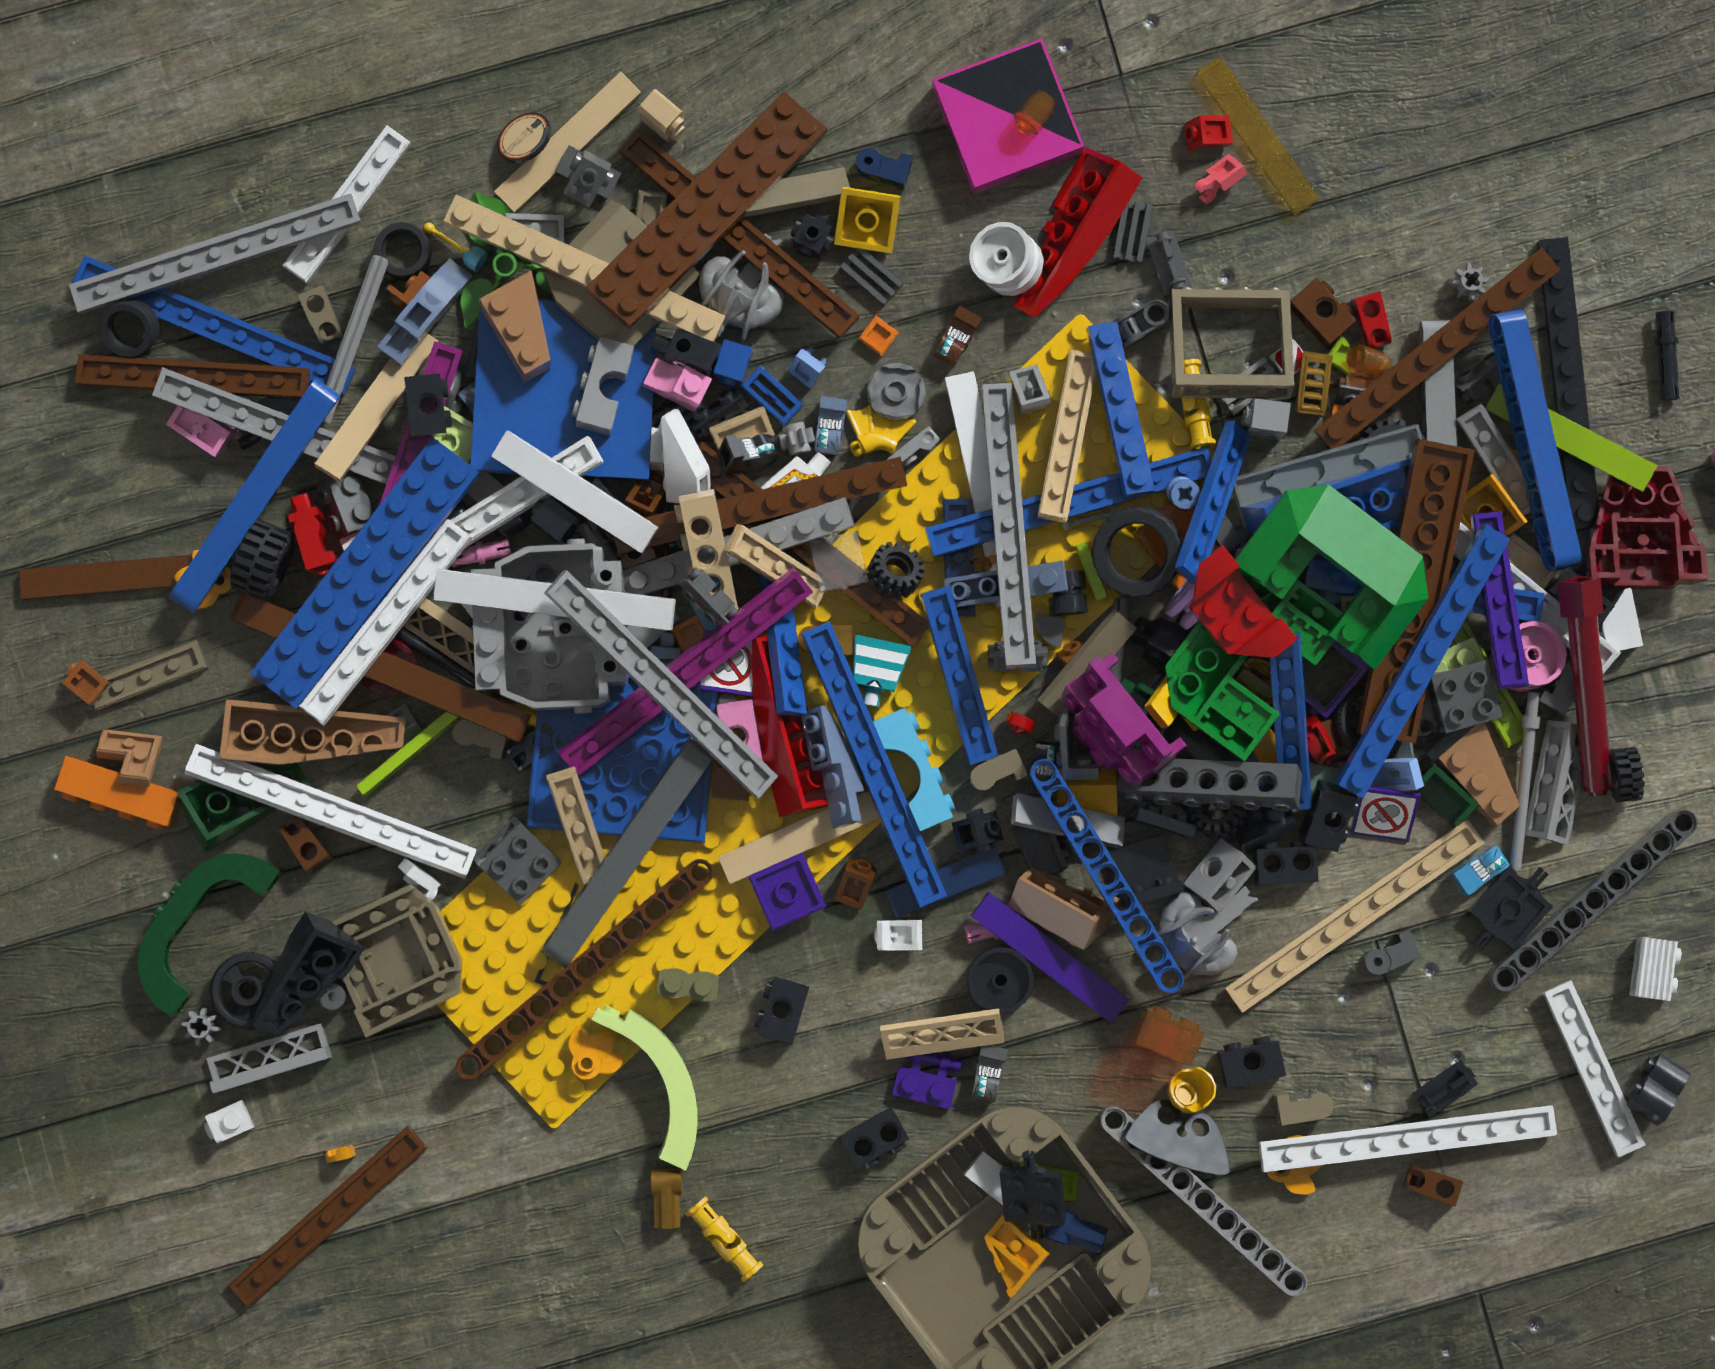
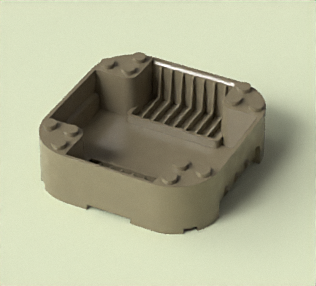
M1004 1106L982 1114L920 1163L899 1177L872 1200L865 1211L859 1231V1254L868 1277L937 1369H1059L1127 1317L1139 1305L1147 1291L1151 1276V1258L1147 1243L1130 1217L1062 1128L1043 1113L1022 1106ZM981 1150L1005 1167H1020V1163H1023L1022 1153L1029 1150V1155L1031 1151L1035 1152L1036 1164L1078 1171L1077 1201L1073 1203L1065 1202V1212L1078 1216V1219L1108 1228L1101 1254L1072 1244L1069 1246L1044 1237L1037 1240L1036 1236L1035 1240L1050 1255L1015 1297L1010 1298L1006 1292L1007 1286L1001 1272L998 1273L994 1263V1255L989 1251L984 1236L1004 1214L1003 1205L963 1174ZM1017 1223L1031 1236V1227L1026 1223ZM1042 1225L1043 1233L1045 1234L1047 1225Z

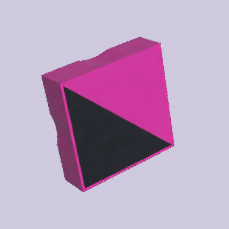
M1042 38L932 79L931 88L945 124L955 139L958 157L973 195L1012 181L1025 172L1044 169L1083 153V141Z

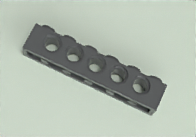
M1173 759L1148 778L1157 779L1153 785L1144 786L1147 781L1145 780L1136 788L1131 781L1126 782L1120 773L1118 774L1116 790L1122 800L1130 804L1153 801L1155 804L1162 806L1171 805V802L1183 803L1189 807L1212 804L1214 807L1221 809L1230 808V805L1242 806L1248 810L1271 807L1273 810L1281 812L1289 811L1290 808L1299 809L1302 773L1298 764ZM1178 780H1186L1182 787H1173ZM1215 781L1212 788L1202 789L1206 782ZM1236 783H1245L1242 789L1238 791L1232 790ZM1267 784L1275 785L1269 792L1261 791Z

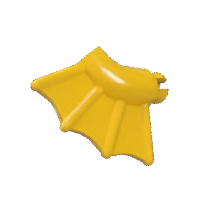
M870 404L862 410L846 411V415L857 437V441L850 443V450L856 457L861 456L863 453L867 455L878 450L893 454L899 441L916 424L915 419L896 422L882 419L872 410Z

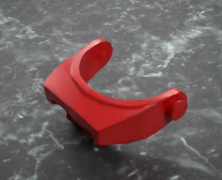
M1306 711L1308 750L1319 765L1324 763L1327 766L1334 762L1332 758L1336 757L1337 753L1327 731L1317 716ZM1313 728L1317 730L1322 738L1327 752L1324 753L1317 736L1312 730Z

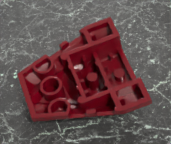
M1658 466L1644 492L1608 474L1588 548L1589 577H1600L1601 584H1606L1610 589H1673L1677 585H1691L1708 580L1706 550L1703 543H1699L1693 531L1695 524L1692 517L1688 518L1682 505L1684 498L1670 466Z

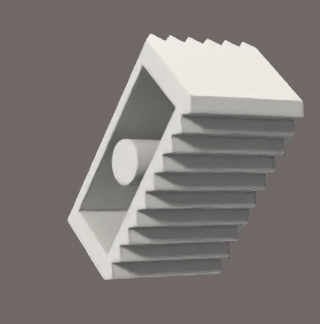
M1648 937L1636 938L1630 996L1671 1001V995H1676L1678 987L1677 978H1673L1675 966H1679L1681 961V949L1677 948L1678 942Z

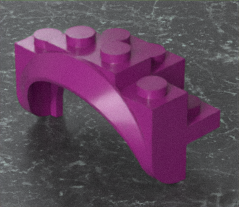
M1112 652L1103 660L1098 656L1089 662L1085 672L1065 686L1062 693L1063 702L1071 712H1076L1071 723L1072 732L1080 742H1084L1087 745L1094 761L1100 766L1103 765L1107 771L1112 767L1118 769L1122 778L1126 782L1131 781L1136 788L1177 757L1187 745L1181 737L1170 745L1109 670L1119 661ZM1141 742V744H1142V750H1138V749H1134V748H1133L1134 746H1136L1138 743Z

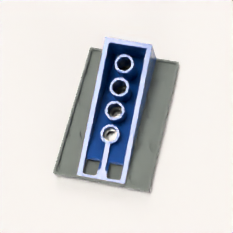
M1419 425L1403 427L1238 476L1232 492L1242 525L1250 536L1247 538V542L1286 490L1326 484L1332 486L1396 535L1415 438L1422 439ZM1318 552L1313 557L1316 559L1327 560ZM1306 568L1297 578L1298 580L1305 579Z

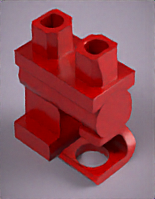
M307 493L292 497L290 502L294 513L289 514L288 519L294 527L303 558L302 565L312 576L326 575L337 561V558L332 550L327 552L325 550L324 544L328 538V531L323 523L327 522L325 515L314 505L313 499L309 498Z

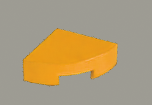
M352 1145L325 1152L327 1163L356 1156L355 1148Z

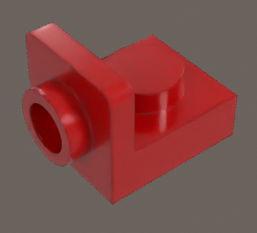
M1199 115L1184 124V138L1187 142L1188 151H1195L1201 147H1227L1233 144L1229 115Z

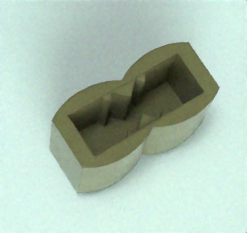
M677 968L664 969L659 971L657 993L667 998L688 996L697 1001H712L718 998L720 977L706 971L690 974L685 970Z

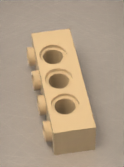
M714 489L679 496L680 505H676L674 508L677 522H684L686 534H681L680 537L683 551H690L692 562L686 563L688 573L697 567L699 571L703 569L709 577H717L720 583L709 593L713 596L721 589L735 603L734 607L738 610L727 552L724 551L725 541ZM696 519H704L708 522L707 528L703 531H695L691 524ZM710 548L714 551V554L710 559L702 560L697 556L700 549ZM696 602L694 603L695 609H702Z

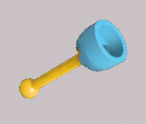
M432 223L424 224L423 231L426 234H433L461 252L464 264L469 269L478 272L483 267L488 258V252L477 246L465 249L437 231Z

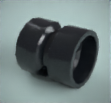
M1083 570L1066 571L1068 591L1053 593V597L1049 599L1050 616L1088 613L1087 596L1081 593L1086 588L1085 572Z

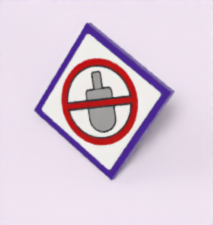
M704 629L703 637L710 633L712 630ZM752 641L696 684V688L754 696Z
M1370 787L1363 799L1358 798V810L1353 817L1350 834L1409 842L1421 794Z

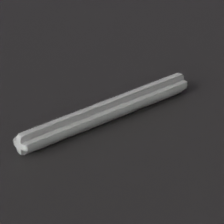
M378 255L372 256L326 386L340 395L388 265V260ZM338 401L323 423H331Z

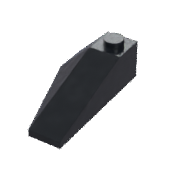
M305 911L288 938L253 1017L252 1026L279 1035L305 1012V1007L317 996L321 998L328 992L326 988L338 978L342 980L349 974L364 951V947L331 921Z

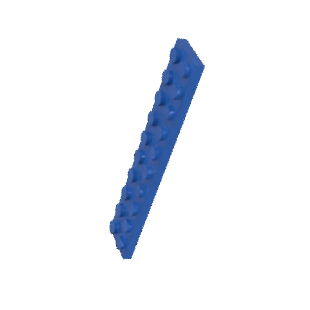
M432 437L250 674L295 709L299 710L300 704L414 562L481 473Z

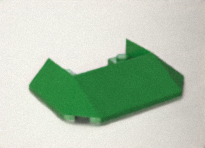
M1329 484L1286 490L1235 558V561L1239 564L1238 568L1282 600L1318 552L1362 586L1327 635L1375 671L1428 600L1423 556Z
M1240 570L1239 573L1275 618H1282L1293 633H1301L1302 659L1315 667L1334 642L1327 633L1343 612L1298 579L1281 600ZM1198 621L1165 665L1171 708L1245 762L1280 713L1232 678L1248 656L1225 654L1200 621Z

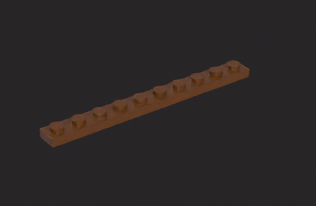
M639 129L619 149L620 155L672 199H675L696 179L692 173ZM744 217L721 238L736 253L744 250L746 253L742 258L761 274L763 263H767L769 280L839 340L859 320L860 315Z
M1541 247L1314 430L1315 434L1328 450L1345 444L1488 329V320L1491 315L1513 309L1559 272L1560 268Z
M703 442L698 446L710 468L711 488L723 498L762 490L741 472L726 475L718 454ZM789 515L756 522V524L759 526ZM823 537L789 548L792 553L906 644L911 646V648H914L929 630L926 619L901 599H895L894 594L891 598L885 597L887 593L885 591L879 594L877 592L879 587L871 586L872 579H868V573Z
M900 456L716 500L722 530L735 528L737 524L747 525L802 512L841 498L852 500L906 487L907 481ZM675 510L645 517V519L659 527L646 549L680 541V535L686 534L684 522H677ZM696 519L691 524L695 531H703L708 526V522L704 519ZM614 536L618 555L637 551Z

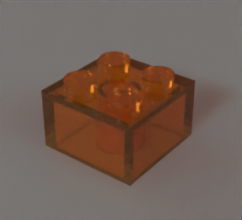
M1153 1006L1151 1010L1143 1009L1130 1042L1182 1064L1192 1066L1205 1034L1198 1030L1200 1025L1181 1017L1179 1022L1170 1019L1171 1012L1157 1006Z

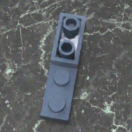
M449 259L427 281L396 318L394 326L377 346L378 350L402 367L433 325L441 320L462 293L466 285L472 280L473 275Z
M1064 561L1028 566L1030 598L1068 591ZM997 570L944 579L945 586L951 587L956 608L1000 603Z
M818 706L808 710L806 715L801 716L812 771H821L833 829L843 828L860 822L861 816L856 794L864 792L849 744L835 719L825 706Z

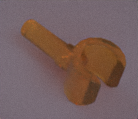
M996 554L989 557L979 556L972 558L970 564L979 561L982 563V569L974 574L989 572L992 565L996 563Z

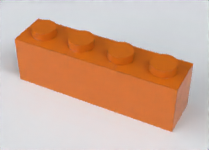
M65 756L54 790L63 792L61 798L78 803L80 798L91 801L89 807L107 812L109 807L119 811L118 817L130 821H135L137 816L147 820L146 826L163 831L164 826L173 827L181 805L176 794L177 791L150 783L149 787L123 784L119 782V772Z

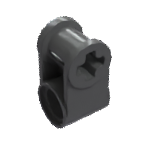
M1152 300L1135 310L1121 315L1112 322L1117 321L1119 331L1125 340L1123 345L1125 348H1129L1141 342L1150 334L1162 329L1168 321L1170 311L1165 302ZM1158 308L1163 312L1164 318L1161 321L1154 322L1149 319L1148 311Z

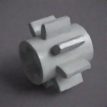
M1468 263L1465 266V272L1460 269L1454 272L1458 280L1453 281L1450 286L1457 287L1459 291L1456 296L1457 298L1465 295L1468 296L1469 301H1472L1475 297V292L1481 296L1486 292L1481 286L1487 283L1489 278H1483L1481 273L1483 270L1482 266L1478 269H1472V265ZM1471 277L1474 279V282L1468 287L1465 283Z
M804 422L792 423L783 427L784 434L779 435L782 451L789 450L790 456H798L811 451L810 444L815 443L812 427L805 428Z
M202 1008L199 1016L194 1011H189L191 1019L189 1022L181 1024L188 1029V1033L184 1036L185 1039L190 1037L196 1038V1045H201L204 1037L208 1042H213L214 1039L211 1034L214 1031L221 1030L214 1023L218 1015L207 1016V1008ZM203 1019V1024L207 1025V1031H201L200 1033V1029L195 1028V1024Z

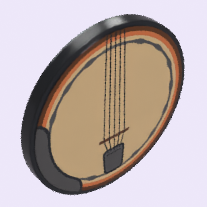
M525 113L514 118L504 127L499 135L497 148L500 155L510 163H523L533 159L547 146L551 137V125L546 117L539 113Z

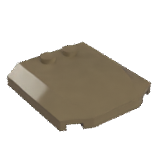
M611 200L569 245L610 264L647 225L624 205ZM693 266L669 291L684 296L699 280L700 274ZM545 269L543 271V277L548 283L555 305L598 341L599 337L632 345L635 348L659 323V320L645 314L629 330L586 293V287Z
M412 884L332 921L333 924L364 947V951L349 974L343 978V981L356 1007L353 1011L365 1037L374 1035L461 994L462 958L438 906Z

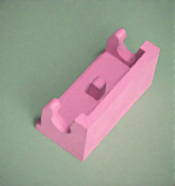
M180 406L176 407L166 425L214 457L226 452L228 449L225 447L226 444L239 433L237 429L230 425Z

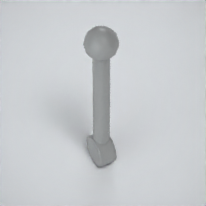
M1113 507L1108 512L1075 520L1067 519V523H1061V527L1064 530H1069L1075 525L1109 518L1119 511L1120 508Z

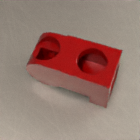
M1381 291L1351 299L1352 310L1355 311L1366 349L1369 351L1390 345L1392 343L1391 332Z

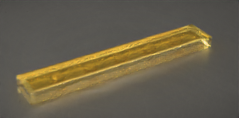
M1221 55L1196 71L1197 77L1222 113L1229 115L1231 126L1293 215H1298L1320 199Z

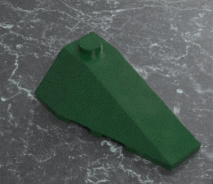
M298 763L262 768L311 787ZM198 780L178 790L176 793L188 824L204 852L234 838L278 810L202 780Z

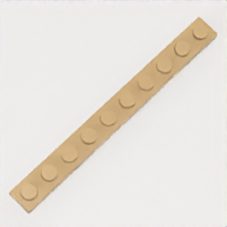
M455 195L443 220L444 224L584 287L609 265V263L459 195ZM668 291L646 313V315L670 326L715 342L726 319L725 315L672 291Z
M1465 819L1459 826L1452 828L1224 989L1240 1012L1243 1013L1478 849L1485 842L1470 821Z

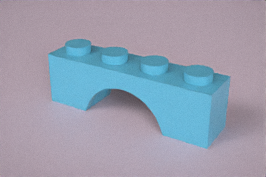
M903 708L873 721L885 751H896L908 756L918 769L920 776L919 789L908 805L919 831H924L953 818L951 812L956 810L949 793L946 795L942 793L939 784L944 782L937 766L931 768L927 759L932 754L926 740L920 741L915 730L920 727L914 713L908 714L906 708Z

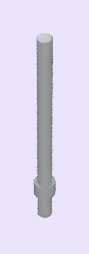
M1528 692L1526 713L1522 715L1521 722L1524 732L1517 789V800L1520 806L1515 810L1509 865L1514 870H1521L1535 733L1536 729H1539L1540 717H1537L1540 693Z

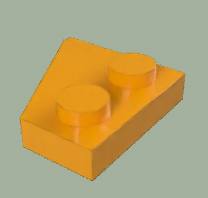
M1004 1214L984 1236L989 1251L994 1255V1263L998 1273L1001 1272L1007 1286L1006 1292L1010 1298L1015 1297L1050 1255L1046 1249L1036 1240L1032 1239L1016 1222H1005Z

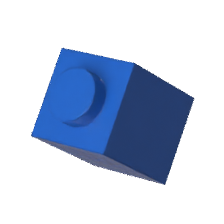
M724 339L713 372L714 377L719 379V384L735 388L736 384H743L753 354L751 347Z

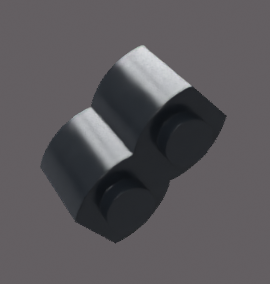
M1661 1053L1654 1058L1648 1057L1640 1069V1072L1643 1073L1640 1082L1635 1081L1627 1093V1096L1630 1097L1627 1107L1656 1126L1666 1121L1691 1074Z

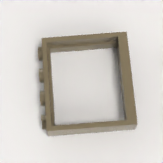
M1182 287L1172 289L1169 299L1173 398H1291L1295 383L1289 290H1280L1278 288L1251 290L1247 287L1236 290H1222L1219 287L1208 289ZM1182 308L1279 309L1283 375L1184 374Z

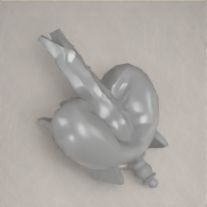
M764 233V235L771 240V236ZM781 239L773 240L772 242L778 246ZM744 250L739 252L732 260L727 257L717 256L707 261L699 275L698 285L702 299L701 305L726 316L718 337L721 336L720 334L724 331L725 326L729 324L743 328L742 340H745L749 329L769 324L779 315L784 305L783 292L774 283H768L769 271L767 263H763L762 274L749 263L738 274L735 264L746 253Z
M1244 886L1237 892L1220 913L1209 907H1204L1201 899L1190 891L1177 893L1166 902L1161 911L1157 932L1176 964L1185 970L1183 974L1184 980L1190 974L1210 976L1220 974L1234 964L1238 951L1237 946L1229 937L1230 931L1226 929L1223 935L1217 933L1234 918L1238 917L1245 908L1258 901L1257 897L1248 896L1251 891L1247 890V887Z

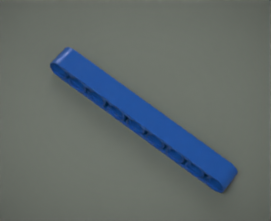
M1521 309L1493 314L1489 317L1488 329L1543 565L1550 572L1578 566L1581 562V550L1526 315Z
M314 379L168 596L169 599L192 614L196 612L238 550L246 532L265 510L341 396L318 379Z
M1047 759L1036 761L1032 765L1029 774L1033 785L1154 983L1164 992L1174 993L1178 991L1184 983V977L1180 968L1057 767ZM1040 765L1048 766L1052 772L1050 780L1046 782L1039 781L1035 776L1036 768ZM1059 790L1066 794L1067 803L1064 807H1056L1052 804L1051 795L1054 791ZM1077 816L1082 820L1083 828L1079 833H1072L1067 829L1066 822L1069 817ZM1086 842H1093L1098 846V855L1093 859L1086 858L1082 853V847ZM1104 867L1110 868L1114 873V880L1108 885L1102 884L1098 879L1099 870ZM1119 893L1126 894L1130 899L1129 907L1123 911L1118 910L1114 905V898ZM1134 919H1141L1145 923L1146 930L1141 936H1134L1130 932V923ZM1153 944L1161 949V957L1156 962H1150L1145 956L1147 947ZM1168 970L1173 971L1177 976V982L1171 988H1166L1161 982L1162 974Z

